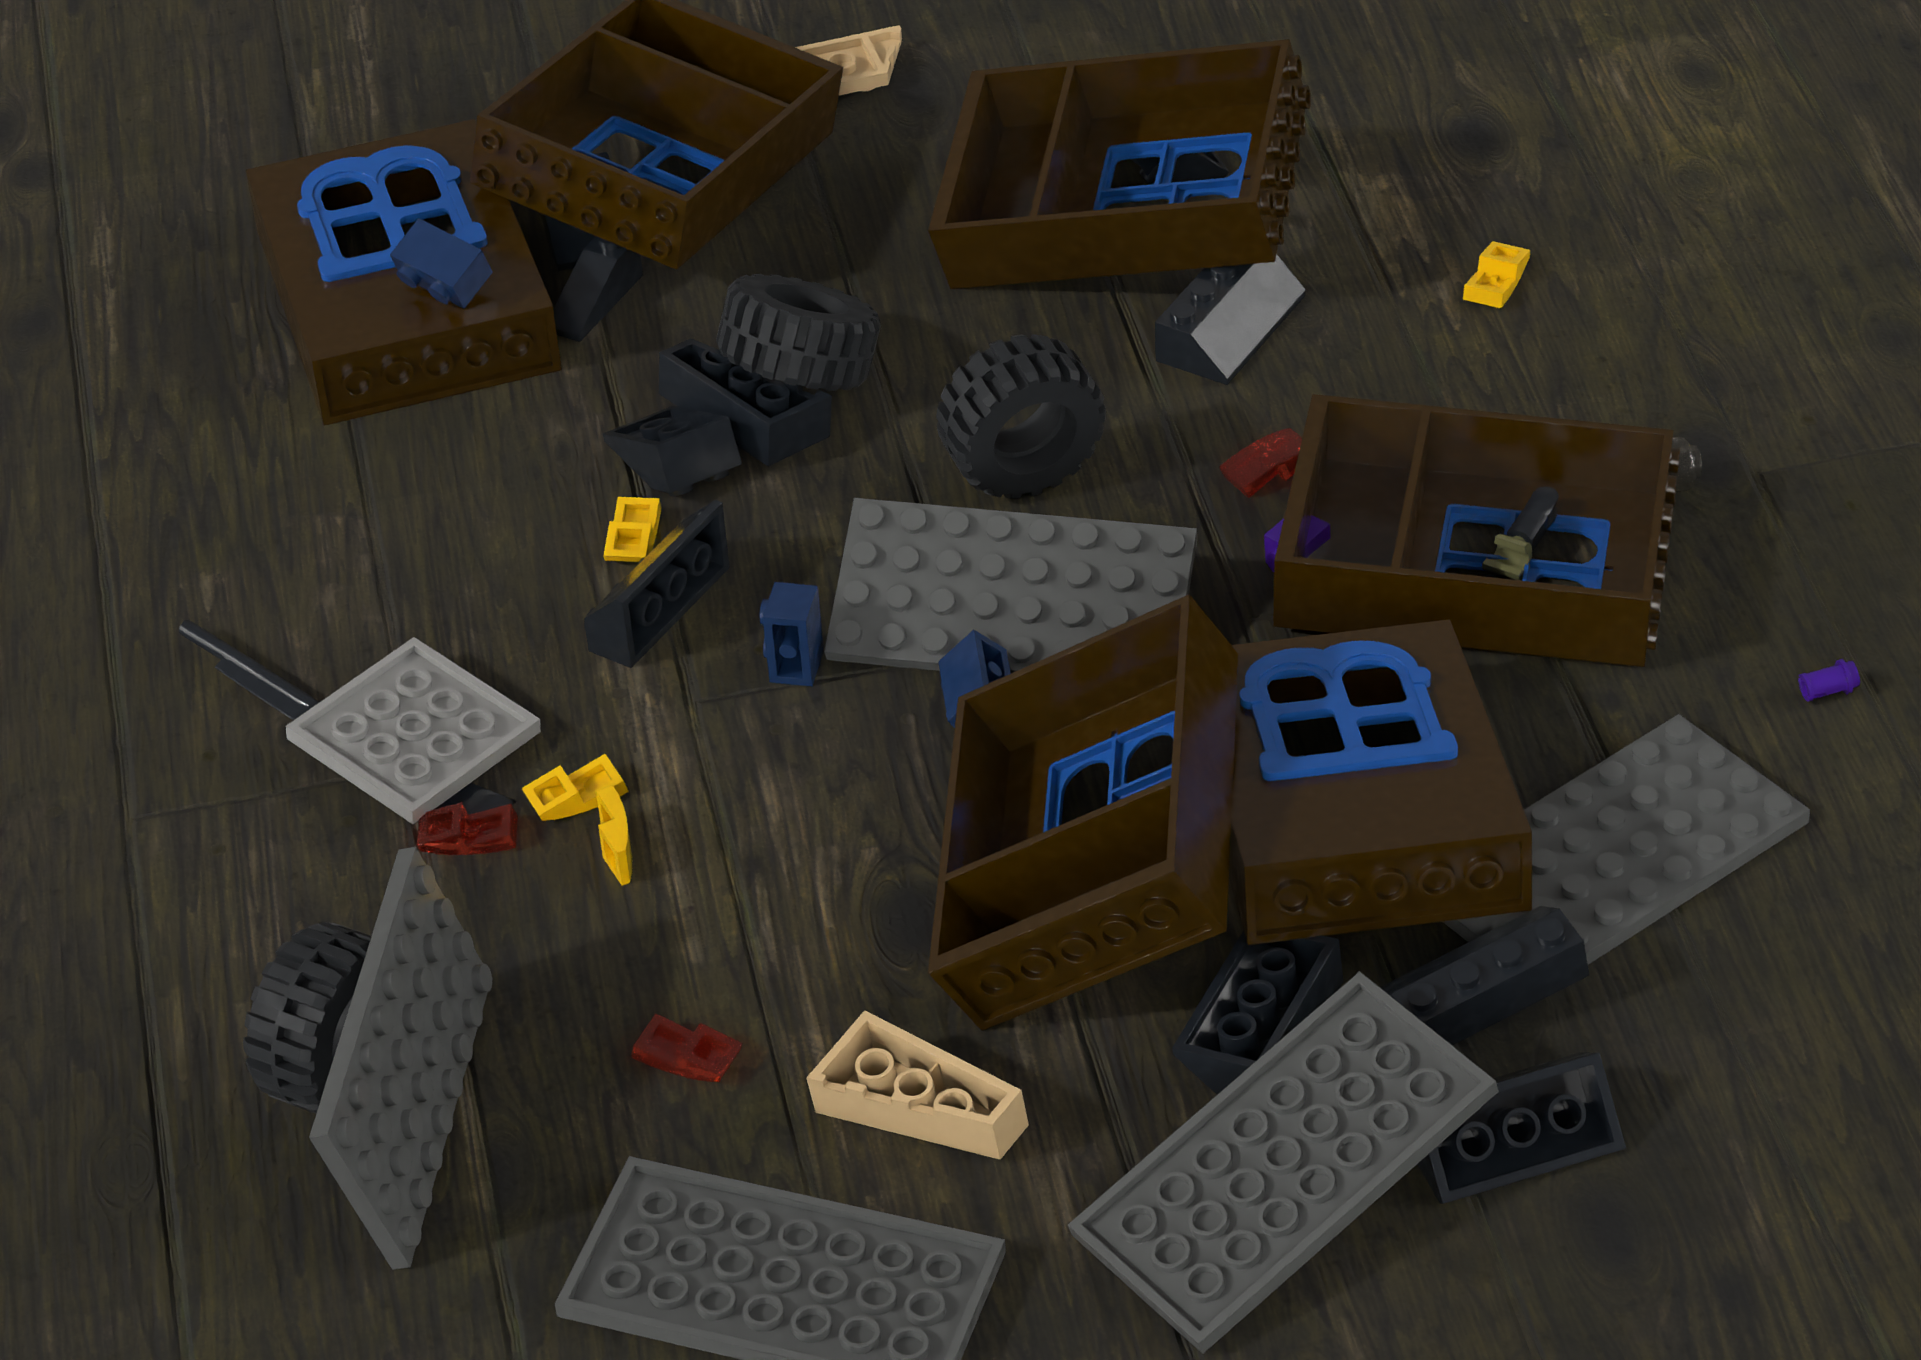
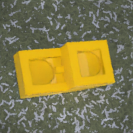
M1492 241L1479 256L1478 271L1464 285L1463 300L1502 308L1513 293L1530 258V250Z
M618 497L614 521H609L604 550L605 561L639 562L652 551L662 509L659 498Z
M606 754L568 776L560 765L522 787L524 794L542 821L570 817L597 808L596 791L610 785L614 786L619 796L629 792L623 779Z
M610 785L596 791L601 823L598 825L603 859L620 884L625 885L631 881L633 862L627 816L619 794L614 786Z

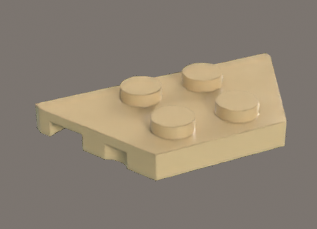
M898 25L795 48L843 67L839 96L858 91L866 92L889 84L902 42L901 27Z

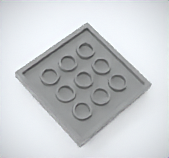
M415 637L286 725V737L289 741L412 824L419 821L541 732L540 719Z

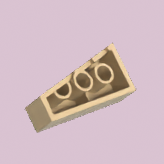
M864 1011L806 1078L816 1113L999 1160L1029 1125L1022 1090L867 1011Z

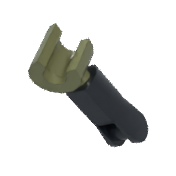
M1540 487L1533 492L1525 508L1507 531V535L1501 533L1495 537L1494 544H1497V549L1494 555H1500L1507 559L1486 558L1482 563L1483 570L1512 580L1522 581L1525 564L1528 565L1532 559L1533 550L1547 529L1556 520L1558 511L1555 506L1558 503L1559 494L1555 489Z

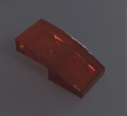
M1291 428L1274 432L1248 445L1229 458L1219 468L1228 481L1250 498L1277 474L1285 481L1294 474L1302 438Z
M462 802L427 811L419 819L417 846L421 852L445 855L485 854L516 848L518 815L512 804L473 814L467 813Z
M655 1014L633 1045L631 1057L678 1076L702 1081L720 1082L741 1051L743 1043L702 1023L693 1032Z

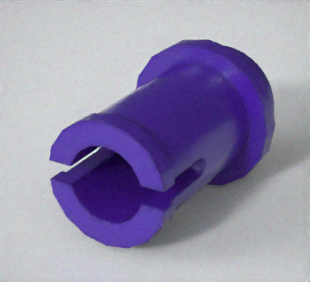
M1843 659L1836 660L1834 666L1799 674L1800 678H1798L1802 696L1807 702L1840 691L1849 694L1853 692V688L1860 685V677L1853 661L1845 662Z

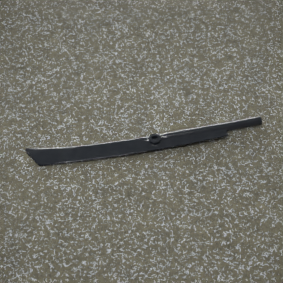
M185 620L180 625V635L221 660L215 666L217 670L293 721L321 702L194 622ZM469 783L440 806L467 819L509 808L517 801L476 784Z

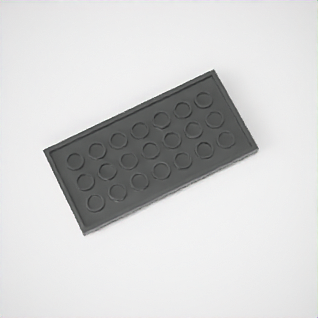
M854 498L824 651L826 659L940 671L938 661L974 629L1007 650L1010 672H1016L1188 595L1198 539L1197 528Z
M1678 714L1524 809L1532 830V910L1539 906L1560 908L1584 940L1587 963L1590 964L1808 824L1810 809ZM1529 911L1442 922L1464 940L1470 942Z
M416 847L398 850L309 1136L392 1270L411 1267L416 1246L421 1241L423 1220L426 1210L432 1202V1188L437 1171L442 1166V1153L447 1135L453 1127L452 1117L458 1097L461 1096L463 1091V1078L467 1064L473 1056V1043L477 1028L482 1023V1011L486 996L492 988L490 968L487 964H483L474 948L471 935L464 931L455 915L452 902L445 898L435 880L433 869L430 865H426Z
M1359 971L1068 1224L1069 1230L1075 1239L1204 1354L1499 1092L1496 1080Z
M629 1156L555 1302L557 1317L741 1360H961L1005 1256V1239Z

